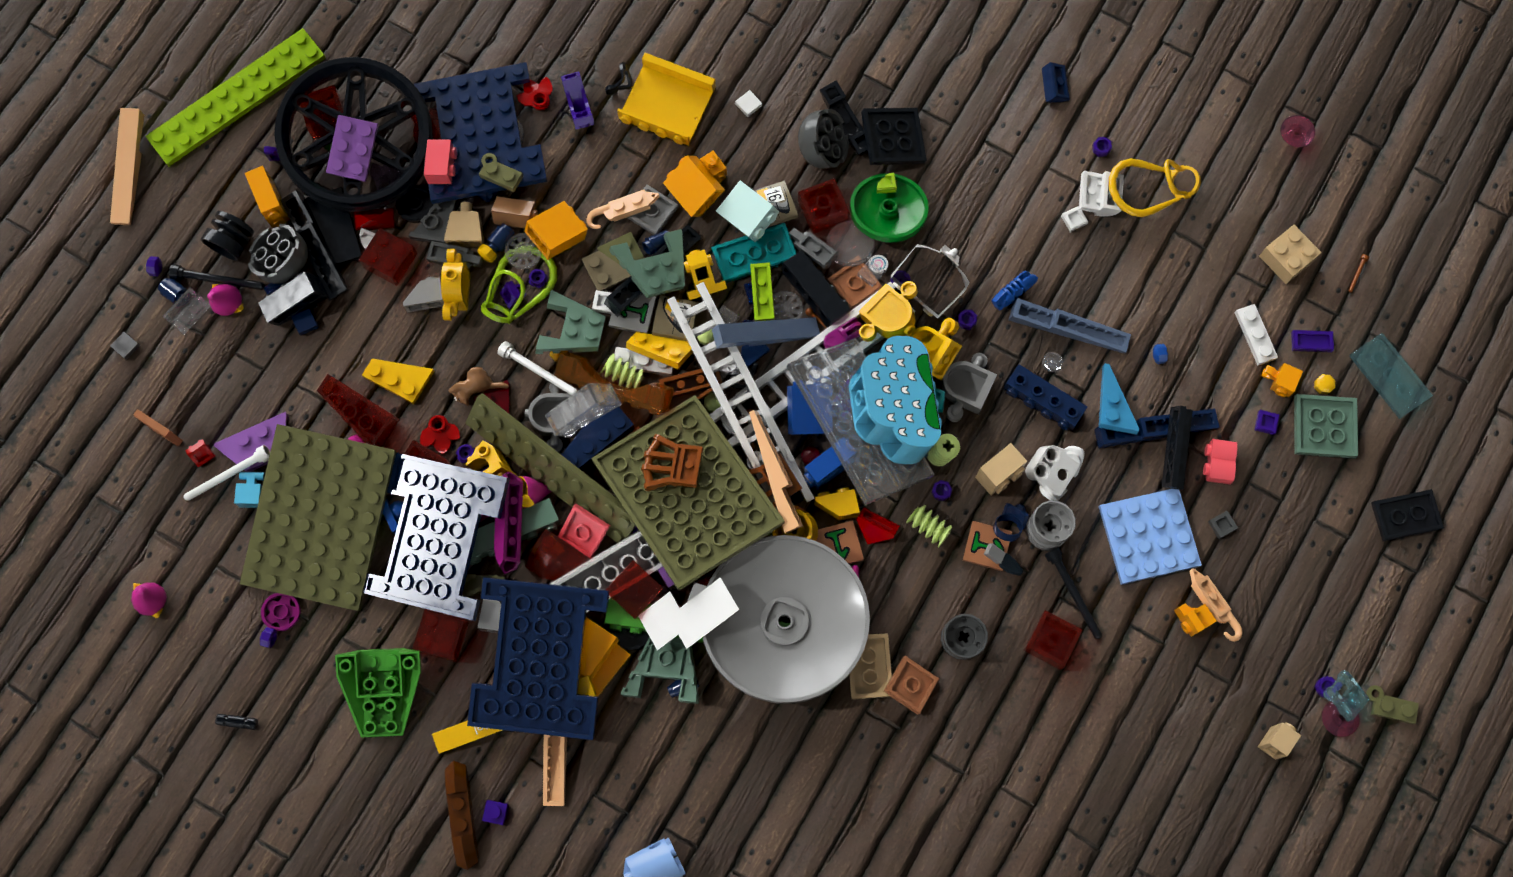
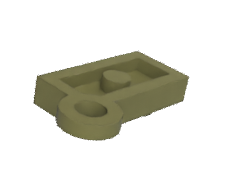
M492 153L485 154L481 159L483 167L479 172L480 178L515 192L524 177L522 172L497 162L496 156ZM487 159H493L491 163H486Z
M1377 685L1370 686L1367 689L1366 696L1373 702L1371 715L1412 725L1416 724L1419 703L1384 695L1383 689ZM1373 690L1378 692L1377 698L1372 696Z

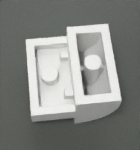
M1083 171L1081 173L1079 210L1094 212V216H1113L1122 211L1113 201L1109 191V176L1111 172L1105 171L1103 174ZM1118 174L1116 179L1117 190L1122 198L1124 175Z

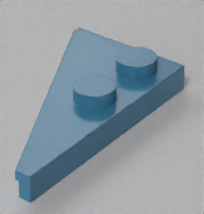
M1105 363L1102 367L1099 428L1137 435L1139 427L1110 364Z

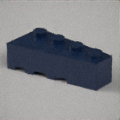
M608 394L562 453V456L584 472L594 464L591 459L592 457L623 439L635 429L634 424Z

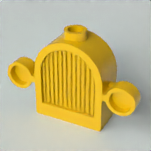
M447 249V262L443 263L441 272V293L444 301L442 317L445 321H452L453 317L457 316L458 310L468 311L470 272L466 263H461L462 256L460 253H457L456 249Z
M911 281L903 283L900 289L901 294L885 284L859 310L862 320L867 323L859 329L862 340L866 342L874 340L877 332L887 339L893 336H910L914 332L915 315L908 300L916 297L918 293L915 283Z
M946 318L942 322L939 331L923 326L915 329L910 337H914L924 344L929 354L930 363L933 366L932 376L940 380L943 379L962 345L949 338V335L956 334L959 329L958 322L952 318Z

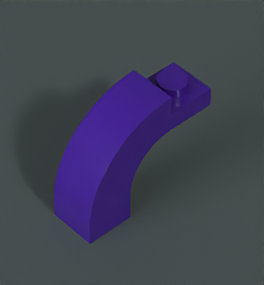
M579 71L561 76L575 129L594 125V119Z

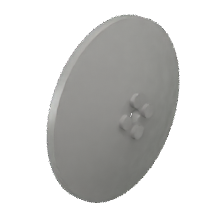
M778 535L765 537L720 564L710 578L707 587L721 578L739 610L703 637V642L712 663L719 673L743 693L773 703L789 704L808 701L822 696L838 686L848 677L860 660L867 642L870 626V613L866 593L852 567L829 547L817 541L799 536ZM783 616L788 617L791 621L787 627H782L778 622Z

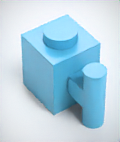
M265 472L239 473V479L246 480V484L236 483L234 504L240 508L258 507L263 485L257 484V480H264Z

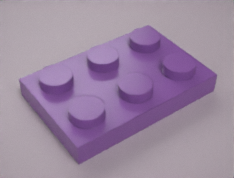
M338 115L326 173L366 182L378 123Z

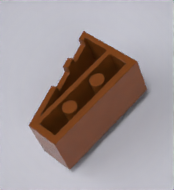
M702 369L659 379L667 412L694 395L701 401L713 393ZM717 371L714 375L718 383L721 384L720 372Z

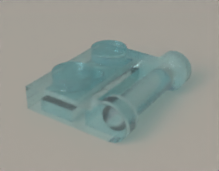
M1346 670L1341 671L1332 686L1327 687L1323 692L1324 697L1334 703L1338 712L1347 722L1353 720L1370 700L1353 676ZM1345 684L1348 689L1341 696L1338 691Z

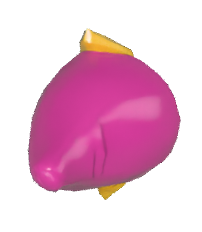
M212 284V289L207 298L214 313L228 316L241 312L244 309L242 296L236 287L228 284Z
M518 476L523 481L522 509L534 506V504L541 502L543 498L552 492L546 485L531 477Z
M133 583L131 602L134 609L139 614L158 618L167 599L164 588L156 583Z

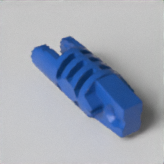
M1026 270L1020 273L992 299L994 307L1002 310L1013 303L1037 282L1038 277Z

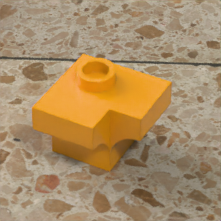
M1185 603L1174 610L1182 622L1181 627L1186 634H1190L1191 637L1217 622L1206 604L1198 608H1191Z

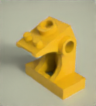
M693 250L689 255H686V262H683L686 273L691 272L695 286L694 290L686 292L688 300L701 297L696 285L704 282L709 294L727 289L725 281L715 283L710 267L713 266L710 254L706 255L705 250ZM705 267L709 278L698 281L695 269Z
M483 440L475 448L472 456L467 458L465 464L476 471L489 465L483 472L502 476L509 471L517 476L511 470L502 452Z

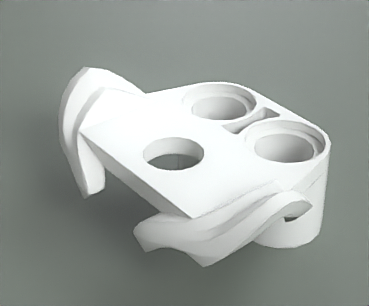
M1055 445L1042 446L1036 451L1025 470L1026 476L1030 480L1038 481L1040 492L1048 500L1059 501L1068 491L1066 487L1071 479L1076 477L1080 471L1085 455L1084 450L1077 446H1068L1065 449ZM1047 451L1050 452V459L1047 458ZM1037 467L1040 469L1039 476L1036 473ZM1060 469H1064L1067 473L1066 479L1063 481L1058 478V471Z

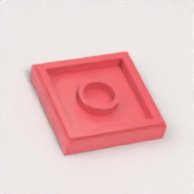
M575 504L557 539L586 558L592 559L610 525L580 505Z

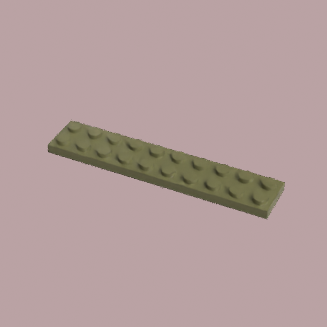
M481 393L477 397L466 420V425L536 480L546 485L550 491L573 508L575 504H578L609 524L610 527L606 535L616 543L632 534L636 526L615 496L486 395Z

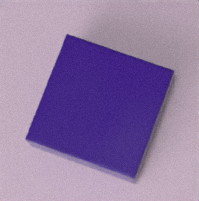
M1259 410L1254 430L1275 435L1280 415Z

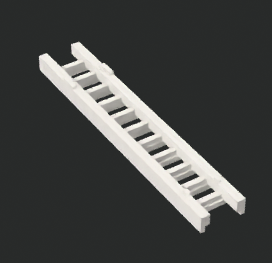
M704 282L696 285L703 302L683 312L675 297L668 299L667 302L752 468L760 467L759 461L763 460L762 455L756 457L750 443L757 440L756 434L747 438L741 428V425L751 421V417L748 415L737 420L732 410V407L753 397L759 408V414L763 416L768 426V433L772 434L778 445L775 447L777 452L781 451L785 461L802 486L801 492L806 502L815 499L736 346L727 347L731 355L712 365H709L705 355L717 349L715 341L700 348L695 337L713 329L718 324H725ZM708 309L712 320L691 330L687 319ZM735 363L741 374L719 384L714 373ZM744 380L750 392L728 402L723 390ZM761 472L755 473L758 480L763 477ZM767 482L761 484L765 493L771 489ZM773 494L768 497L771 503L775 501Z
M889 282L887 285L895 290V286ZM876 293L754 381L759 390L768 385L779 398V403L772 408L768 407L773 419H776L787 410V397L773 380L784 373L792 384L793 382H798L789 370L790 367L797 362L801 363L812 377L805 385H813V381L826 382L884 339L878 332L875 339L870 342H866L859 337L855 340L857 345L849 350L845 346L838 350L842 356L834 362L820 347L829 332L854 317H861L859 310ZM812 351H815L827 365L819 373L805 359V356ZM746 386L740 392L735 394V396L728 400V402H731L739 398L740 396L750 392L748 387ZM742 403L732 407V410L736 408L743 417L749 415L742 406ZM720 406L709 415L715 423L721 420L723 427L730 435H733L728 442L735 449L740 443ZM761 415L762 421H763L764 425L766 426L767 424H766V422H765L763 416ZM752 421L747 422L749 425L742 429L747 438L755 434Z

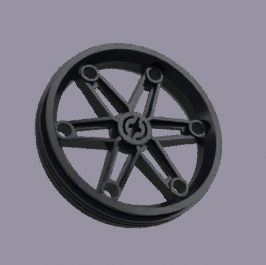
M359 57L329 60L306 71L286 92L275 121L277 153L292 182L312 200L341 211L363 212L375 210L390 205L406 195L423 176L427 140H434L432 120L428 107L414 84L399 71L384 63ZM348 76L343 113L308 97L320 85L336 78ZM361 76L359 81H352L353 77ZM365 76L389 84L405 98L367 113ZM354 90H359L360 117H351ZM303 102L309 103L305 108H301L300 104ZM406 105H410L412 107L409 111L402 110V108ZM317 109L335 119L338 118V115H343L369 122L396 112V117L378 127L375 139L376 143L391 152L396 158L392 160L374 150L371 158L401 172L402 175L385 188L367 194H362L363 181L351 180L343 177L344 194L330 191L316 184L304 171L328 162L330 151L313 158L312 154L333 141L335 128L315 115L314 111ZM298 111L328 132V134L293 154L291 128L294 116ZM416 115L419 138L415 155L411 158L381 136ZM300 159H307L305 164H297ZM408 161L410 165L407 168H403L400 166L401 163ZM352 188H357V189H358V191H357L356 194H354V195H349V194H348V191H349L350 189H352Z

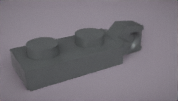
M793 228L789 232L791 239L795 242L794 246L799 251L802 250L805 255H808L825 270L839 256L837 251L809 231H805L802 234L796 228Z
M431 241L426 258L428 262L443 264L447 262V249H456L457 253H460L462 256L461 263H466L468 269L471 266L482 267V257L474 255V251H470L469 248Z

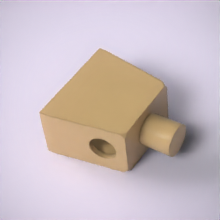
M462 202L460 211H452L450 213L444 237L446 244L465 248H479L484 244L481 217L479 212L472 211V203Z

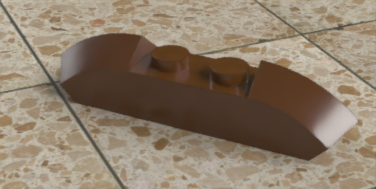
M453 761L445 768V787L451 836L457 866L468 870L477 864L479 860L469 778L466 765Z

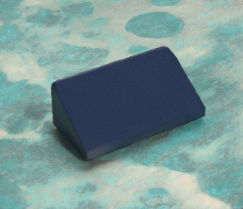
M1048 63L1042 68L1046 102L1069 101L1065 65Z

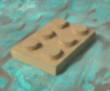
M888 633L868 635L861 658L849 674L851 700L890 697L883 692L892 677Z

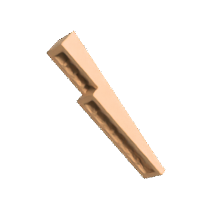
M120 108L110 223L115 225H131L142 156L139 149L145 116L140 109Z
M752 410L749 414L777 510L785 521L782 527L784 533H790L803 527L786 490L793 486L759 412Z
M544 735L543 806H565L567 737Z

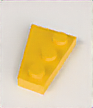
M635 332L626 342L627 349L675 369H679L693 353L688 341Z
M371 359L362 376L402 399L415 404L435 371L431 368Z

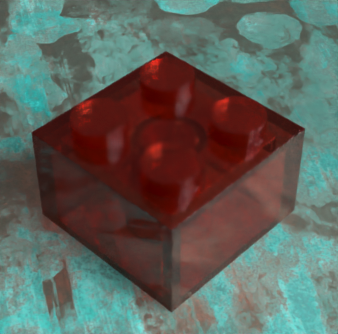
M335 85L312 91L308 95V97L343 113L344 106ZM303 102L300 104V107L305 108L309 103ZM317 109L314 111L315 115L336 128L337 119ZM303 115L307 130L313 140L328 134V132Z
M835 178L798 192V203L812 234L849 220V210Z
M379 228L359 258V262L364 269L397 286L415 259L417 252L413 245Z
M425 609L412 649L418 650L422 654L457 663L469 623L463 618Z
M1045 610L1040 615L1023 651L1061 670L1065 667L1082 629Z

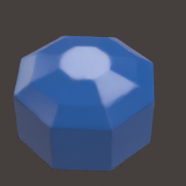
M1157 344L1153 348V358L1157 364H1164L1168 360V352L1164 344Z

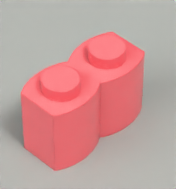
M1212 439L1205 447V456H1208V463L1204 464L1203 475H1206V481L1231 485L1234 482L1236 472L1237 442Z

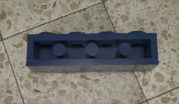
M1018 364L1004 387L1009 396L1024 401V405L1031 409H1037L1043 417L1049 420L1053 419L1064 430L1069 429L1072 431L1087 409L1086 405Z

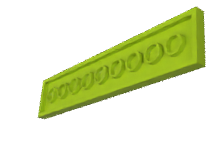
M302 28L145 137L167 166L170 167L296 80L306 71L325 60L326 57Z

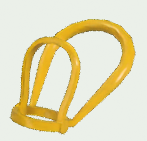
M1126 159L1113 167L1109 176V191L1113 201L1122 211L1136 217H1146L1155 214L1182 198H1191L1198 191L1201 184V177L1197 170L1190 166H1179L1171 159L1165 161L1164 167L1139 159ZM1169 164H1170L1172 167H1174L1175 170H1170ZM1130 166L1164 172L1169 188L1175 195V198L1143 210L1135 209L1127 205L1120 197L1116 179L1121 170ZM1191 170L1194 173L1196 183L1190 192L1180 191L1175 187L1174 179L1179 172Z

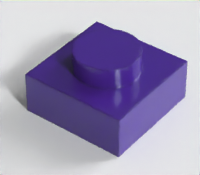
M487 800L482 821L504 825L509 804Z

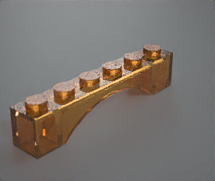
M571 352L559 354L554 375L567 384L574 383L580 389L594 390L600 396H611L617 402L631 403V406L637 409H648L649 413L654 415H660L669 411L674 388L658 382L639 388H627L616 385L599 375L590 365L587 358Z

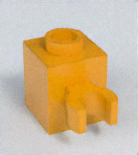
M714 150L700 158V161L719 183L726 178L727 168Z
M1286 363L1278 370L1267 365L1263 369L1261 376L1274 380L1270 390L1275 391V394L1289 398L1295 392L1303 371Z

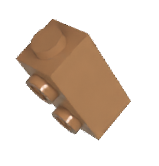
M498 196L491 210L494 224L502 225L504 223L507 226L525 228L526 222L538 215L535 203L532 201Z

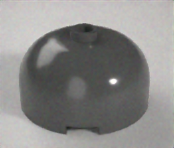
M833 109L818 110L810 113L802 121L798 132V144L802 156L810 165L819 169L836 168L840 163H844L848 154V135L844 134L842 126L844 121L840 114Z
M279 224V227L267 228L253 242L249 250L251 259L248 266L256 276L265 282L272 284L289 282L303 270L307 262V244L304 238L289 225Z

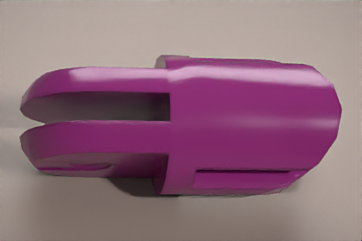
M857 318L850 319L825 336L824 346L828 351H838L861 337L859 329L862 325L860 322H857Z

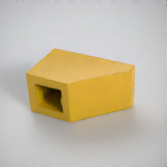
M841 488L837 490V493L832 494L822 492L817 494L818 496L814 499L815 506L839 521L855 518L860 514L855 489Z

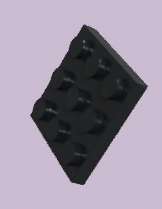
M863 108L861 115L870 165L924 164L927 161L918 108Z

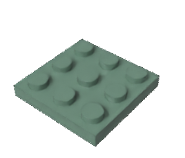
M1296 394L1294 396L1295 454L1357 458V398Z

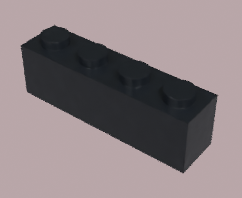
M802 250L783 262L781 272L827 328L850 312L847 301L841 299L837 294L836 288L827 282L823 272L813 265L812 259L805 255Z

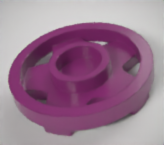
M280 593L270 595L264 601L261 608L262 621L267 627L276 631H286L292 628L301 615V608L297 599L294 596ZM282 596L278 602L273 600L276 597ZM291 599L295 603L296 607L291 606ZM266 607L270 611L267 616H265ZM278 623L280 627H274L272 624Z

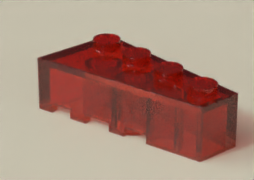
M327 374L317 389V392L337 411L341 418L349 424L366 444L382 447L400 420L329 374Z

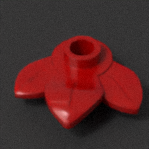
M548 77L542 79L539 84L530 80V83H524V92L516 95L520 104L532 106L536 110H544L550 104L549 96L553 91V86Z
M433 416L429 420L428 427L421 432V447L423 448L424 446L426 448L433 445L439 453L445 454L450 449L451 440L460 439L459 429L456 425L448 423L444 416ZM442 423V427L437 429L436 424Z

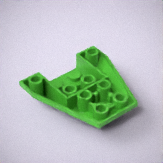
M406 648L358 650L336 654V677L360 736H403L421 674L420 651Z

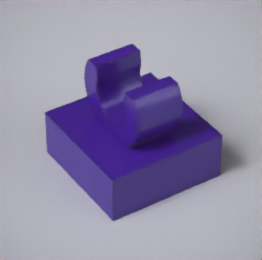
M513 281L506 282L500 292L509 309L513 308L520 296V284L515 285Z

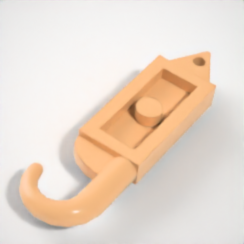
M644 189L608 202L609 204L590 211L587 215L586 223L592 229H599L601 225L592 223L593 218L604 214L608 220L615 222L651 209L650 206L660 195L659 193L646 192Z
M1192 568L1189 571L1192 589L1201 602L1206 604L1218 622H1228L1235 631V636L1224 632L1225 637L1233 642L1239 641L1242 638L1243 632L1241 625L1230 611L1232 609L1209 576H1204Z

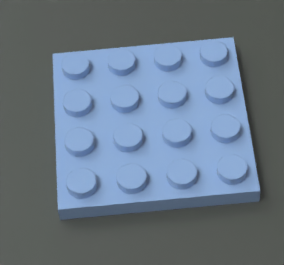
M1168 489L1099 506L1121 585L1197 568L1202 565L1179 489Z

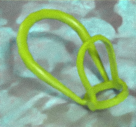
M520 246L508 251L500 259L495 275L490 282L486 301L481 305L482 313L494 321L511 324L513 320L544 300L550 294V291H553L557 282V267L553 258L547 260L541 251L534 246ZM518 255H537L547 263L550 272L549 281L539 294L513 315L524 298L525 284L517 274L504 269L507 263ZM502 274L515 278L521 288L520 296L511 311L492 302ZM487 308L496 309L504 313L507 317L497 316L491 313Z

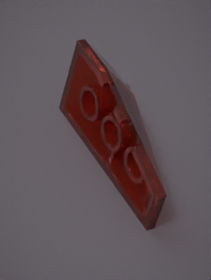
M545 529L535 543L525 567L543 579L555 581L587 562L590 558Z

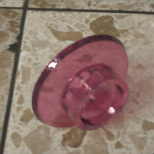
M1299 115L1290 116L1281 125L1282 138L1291 146H1307L1315 137L1314 125L1306 117Z
M1332 700L1325 705L1322 711V721L1325 728L1335 736H1349L1359 726V713L1356 707L1347 700ZM1341 713L1346 717V720L1343 722L1339 718Z

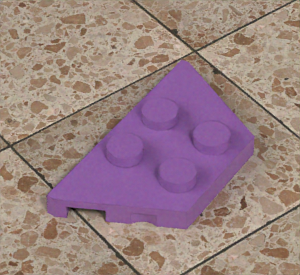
M286 412L214 443V447L236 464L253 456L256 449L262 445H266L271 451L277 424L286 426L289 416ZM268 461L265 463L257 462L252 466L244 469V471H254L262 466L267 465Z

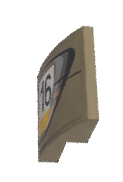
M785 181L754 190L779 211L776 220L768 227L798 218L797 210Z
M660 295L652 335L687 341L667 302L672 297ZM675 298L682 312L699 304L696 301ZM696 315L687 319L691 330L694 329Z

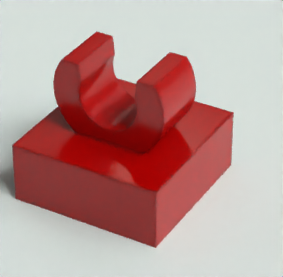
M203 439L185 450L197 467L215 457L214 452Z

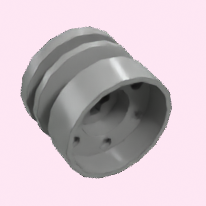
M1049 500L1043 502L1029 517L1026 524V535L1036 548L1052 551L1064 544L1072 535L1075 529V516L1072 510L1060 501Z

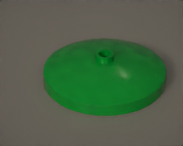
M889 173L877 174L863 180L855 188L850 201L851 218L863 234L882 242H900L913 237L923 228L929 208L927 197L918 184L907 177L895 174L896 192L877 194L878 182Z

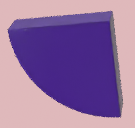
M264 146V154L269 161H280L276 147Z

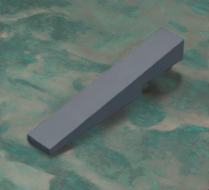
M1019 298L1013 302L1008 321L1124 354L1127 352L1131 334L1080 316L1059 309L1053 311Z
M816 317L718 324L712 329L717 349L749 345L750 347L811 339L820 334Z

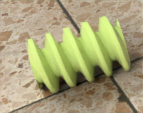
M614 353L609 356L600 372L601 374L605 371V378L612 375V382L619 379V386L626 383V390L633 386V394H635L644 378L643 369L636 373L635 365L629 369V362L627 361L622 365L621 357L615 361Z
M952 434L941 435L937 443L928 452L927 459L935 466L946 465L960 451L958 439Z
M926 505L920 508L917 507L906 523L913 521L912 528L920 526L918 532L921 534L926 531V539L933 536L931 543L934 544L940 541L939 548L951 533L952 525L945 528L946 520L938 522L939 515L932 518L933 510L925 512Z

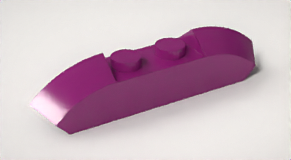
M509 471L502 475L503 477L510 478L501 519L495 518L494 534L495 557L504 574L518 568L521 555L523 481L520 477Z

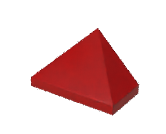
M394 208L355 212L356 231L361 230V228L369 230L395 227Z
M866 508L862 509L857 518L867 545L893 539L900 525Z

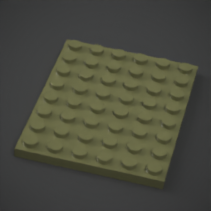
M696 395L591 458L678 591L785 523ZM655 434L676 444L703 447L697 488L667 485L652 491H645V479L641 468L645 463L644 452L648 450L654 441L653 437ZM660 445L657 452H675L664 445ZM653 460V465L672 467L673 461ZM652 473L653 480L670 477V474Z
M277 424L240 584L360 611L364 597V585L367 573L370 571L397 450Z

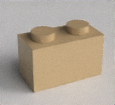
M1280 723L1270 727L1258 748L1275 760L1287 757L1301 735L1296 732L1297 729L1293 725Z

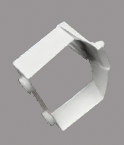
M917 244L915 247L928 248L944 254L945 258L948 261H952L953 265L961 273L965 284L963 291L939 315L917 296L914 297L915 300L924 306L923 311L930 317L934 315L938 319L966 291L970 282L966 275L958 268L960 258L957 255L958 249L954 248L951 250L944 245L938 251ZM907 257L891 274V279L894 281L893 285L899 290L901 289L902 284L895 277H893V275L904 263Z

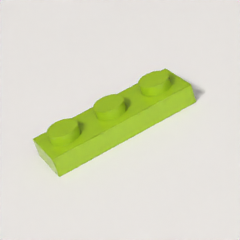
M770 262L750 264L755 322L775 320Z

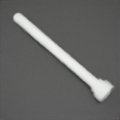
M503 342L498 348V355L504 359L512 358L572 396L578 394L576 388L517 353L514 346L509 342Z
M266 445L258 447L253 456L185 493L184 499L189 501L257 462H267L270 450Z

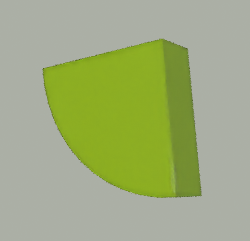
M894 172L886 174L878 182L877 194L894 193L897 190Z

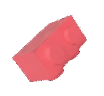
M427 140L424 177L428 184H452V177L455 176V165L453 164L454 159H457V148L453 146L451 140Z

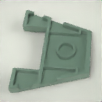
M681 229L664 234L663 237L669 252L639 260L633 259L627 242L610 246V253L613 256L615 255L620 261L621 267L628 271L632 276L631 279L646 298L684 288L683 237Z
M551 290L547 309L566 312V317L560 339L539 335L535 354H543L545 351L560 353L565 350H572V352L598 351L605 316Z
M649 637L638 658L639 662L635 670L631 671L628 677L630 679L626 687H623L621 695L624 697L641 698L645 677L682 680L678 701L699 704L692 646L686 649L681 638H673L657 650Z

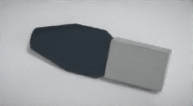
M993 543L988 544L984 552L985 556L999 564V567L1007 573L1017 576L1023 573V569L1012 556L1002 551Z

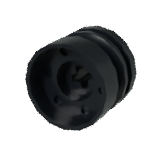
M218 210L215 214L217 219H212L211 224L217 230L207 228L200 240L216 253L228 259L238 261L244 251V248L238 242L248 244V237H252L255 231L240 218Z

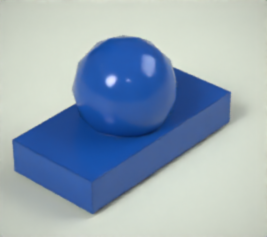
M386 498L383 515L392 533L396 534L403 501L398 500L389 504Z

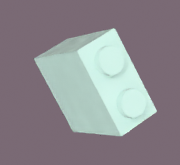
M742 181L737 183L716 210L725 220L754 242L764 235L767 227L776 220L779 211L771 203Z

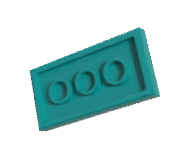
M785 223L767 228L764 235L756 242L747 236H743L711 247L721 277L726 283L750 276V264L770 262L771 269L783 265L784 261L797 254Z

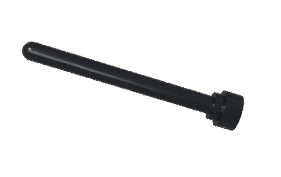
M172 264L169 269V278L177 281L189 278L260 290L265 287L263 282L189 271L176 264Z
M1058 547L1046 553L1047 561L1055 565L1094 638L1100 639L1102 633L1062 562L1063 558L1061 555L1063 554Z

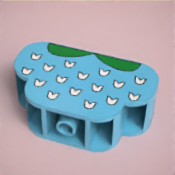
M893 336L887 339L878 353H872L864 359L862 365L849 382V394L856 433L865 442L880 445L883 454L897 464H915L920 462L941 436L942 421L938 414L939 402L935 396L936 384L932 378L933 366L930 363L929 354L924 344L910 336Z

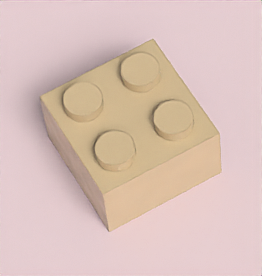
M1293 225L1269 244L1259 257L1287 284L1319 257L1321 251Z
M1010 443L979 469L975 478L991 496L995 492L1000 494L1007 488L1010 480L1014 482L1022 475V472L1025 471L1024 466L1027 460Z

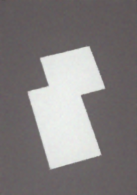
M719 578L680 608L671 592H668L638 615L657 650L677 635H679L686 649H688L736 613L739 608L722 579Z

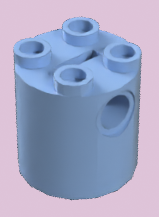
M669 837L667 839L663 838L626 857L623 871L624 877H683L686 873L678 856L674 858L677 854Z

